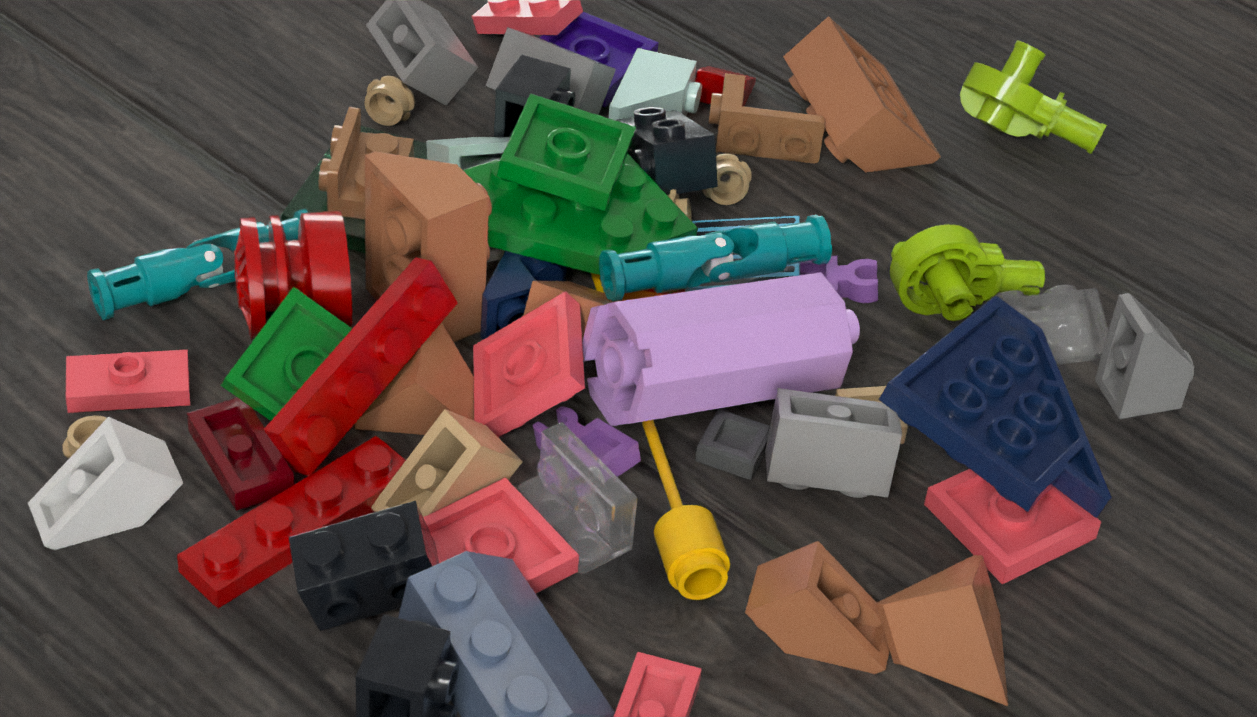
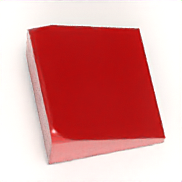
M711 66L699 68L696 73L695 82L702 83L700 102L711 104L712 93L723 94L725 73L743 74ZM744 75L743 107L756 82L755 77Z

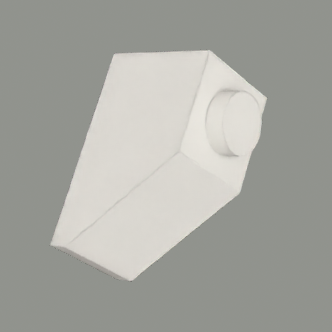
M108 417L28 502L44 546L57 550L143 526L183 484V481L165 441Z

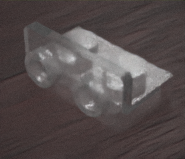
M1060 285L1050 288L1039 295L1024 296L1023 292L1019 290L1006 291L995 295L1043 329L1057 365L1101 359L1108 328L1097 288L1076 290L1074 285Z
M563 422L543 430L540 460L537 465L539 475L515 486V488L579 554L578 573L586 574L632 550L637 497Z

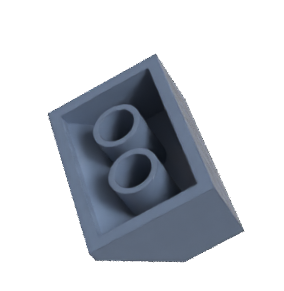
M465 551L408 577L398 618L408 621H421L432 627L451 631L450 661L459 663L458 678L451 701L457 707L461 717H614V710L513 559Z

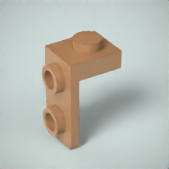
M725 73L723 94L712 93L709 124L719 125L716 152L806 163L819 162L825 128V118L823 116L743 107L745 76Z

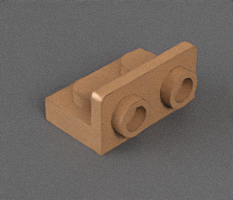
M349 107L343 126L335 125L333 128L330 146L332 158H323L320 167L319 190L327 192L328 211L339 210L342 213V217L365 219V155L376 151L414 157V139L395 137L386 133L372 134L361 132V109Z

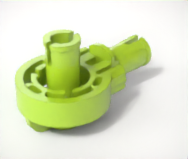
M1017 40L1002 71L974 62L960 92L961 104L964 110L972 117L998 131L1015 137L1031 134L1041 139L1043 135L1048 137L1052 133L1092 154L1107 125L1065 106L1067 100L1063 99L1065 93L1060 91L1056 100L1029 86L1037 67L1045 57L1042 51Z
M947 224L930 227L915 234L906 242L895 244L891 252V281L905 307L921 315L941 313L947 320L958 321L966 318L974 311L970 306L982 305L983 301L991 300L997 293L1006 292L1036 296L1040 293L1038 287L1043 288L1045 270L1039 261L1004 259L998 244L979 243L976 236L970 230L959 225Z

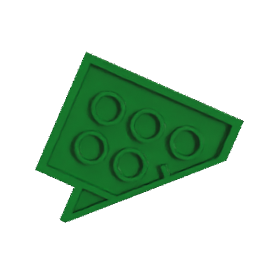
M627 154L605 211L577 204L572 200L534 188L524 187L518 183L497 177L501 158L463 170L475 183L481 184L486 189L492 205V212L488 216L489 247L600 275L599 256L601 251L611 249L620 254L646 249L648 243L692 235L696 236L698 231L697 226L629 154ZM678 290L669 291V292H667V293H674V292H676V291H678Z

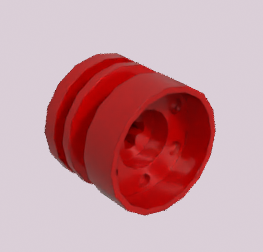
M341 211L301 213L298 240H287L280 217L278 215L269 216V242L259 243L256 218H240V231L236 249L234 250L235 281L238 307L241 309L248 325L251 340L255 339L266 324V312H275L293 287L352 328L350 264Z

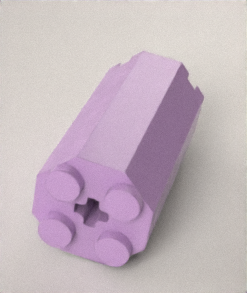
M821 272L612 302L607 305L592 307L582 341L584 361L595 360L597 377L587 378L589 393L609 425L616 426L776 399L778 388L810 393L838 389L843 383L853 353L852 344L856 343L859 338L860 327L855 313L850 309H846L845 301Z

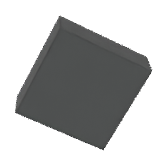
M718 409L697 446L695 461L752 480L765 455L770 426Z

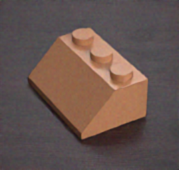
M829 16L783 56L794 74L789 78L790 84L804 100L811 104L806 108L807 113L825 118L824 132H827L828 136L824 139V143L840 162L845 163L850 159L866 173L932 164L941 157L885 66Z
M376 151L365 155L366 289L378 300L415 257L431 260L458 302L442 322L453 342L481 331L482 294L486 288L487 261L490 258L488 216L492 212L491 200L486 189L481 184L475 183L457 164Z

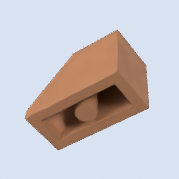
M819 541L758 565L745 613L784 653L873 674L886 670L890 650L875 604L877 602Z

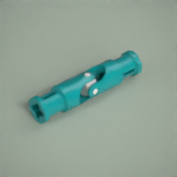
M306 209L294 212L293 218L281 221L287 240H298L301 213H308ZM261 221L256 222L259 243L269 242V225L265 226ZM235 228L196 240L186 248L162 249L134 258V264L106 272H101L98 268L87 271L89 291L97 313L102 320L114 317V311L143 302L153 306L177 299L194 286L199 285V288H213L235 281V269L223 273L222 263L224 258L222 251L218 247L228 248L234 253L240 229Z
M811 215L807 216L805 222L779 226L774 221L711 232L701 236L692 235L648 243L646 249L617 254L616 251L611 249L601 251L599 256L601 284L607 299L618 301L623 299L625 293L653 289L658 294L698 287L701 284L710 282L719 283L782 272L786 265L812 261V263L817 265L827 264L832 255L831 234L823 216ZM732 252L740 255L743 259L733 261Z

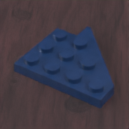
M994 296L890 380L878 399L896 412L897 416L904 423L917 428L945 449L946 453L953 460L966 465L994 486L1002 497L1015 502L1027 512L1053 486L1095 518L1101 514L1112 498L1043 329L998 296Z

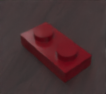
M236 397L187 413L188 431L236 511L267 501L294 485L292 470L265 433V427L253 408Z

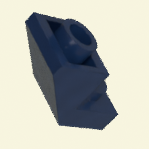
M505 251L482 294L481 339L484 340L524 315L532 281H566L567 267Z

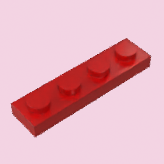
M417 257L413 259L264 428L265 433L293 471L307 476L314 472L458 304L431 260Z
M375 436L177 554L178 571L219 609L293 563L289 537L375 512L371 507L406 460L379 437Z

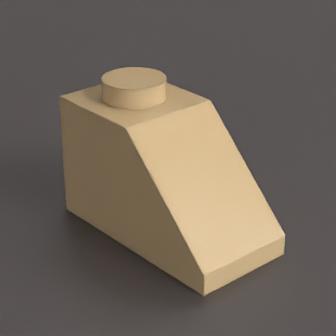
M444 409L371 508L377 512L416 500L423 517L505 477L509 480L523 461L486 425Z

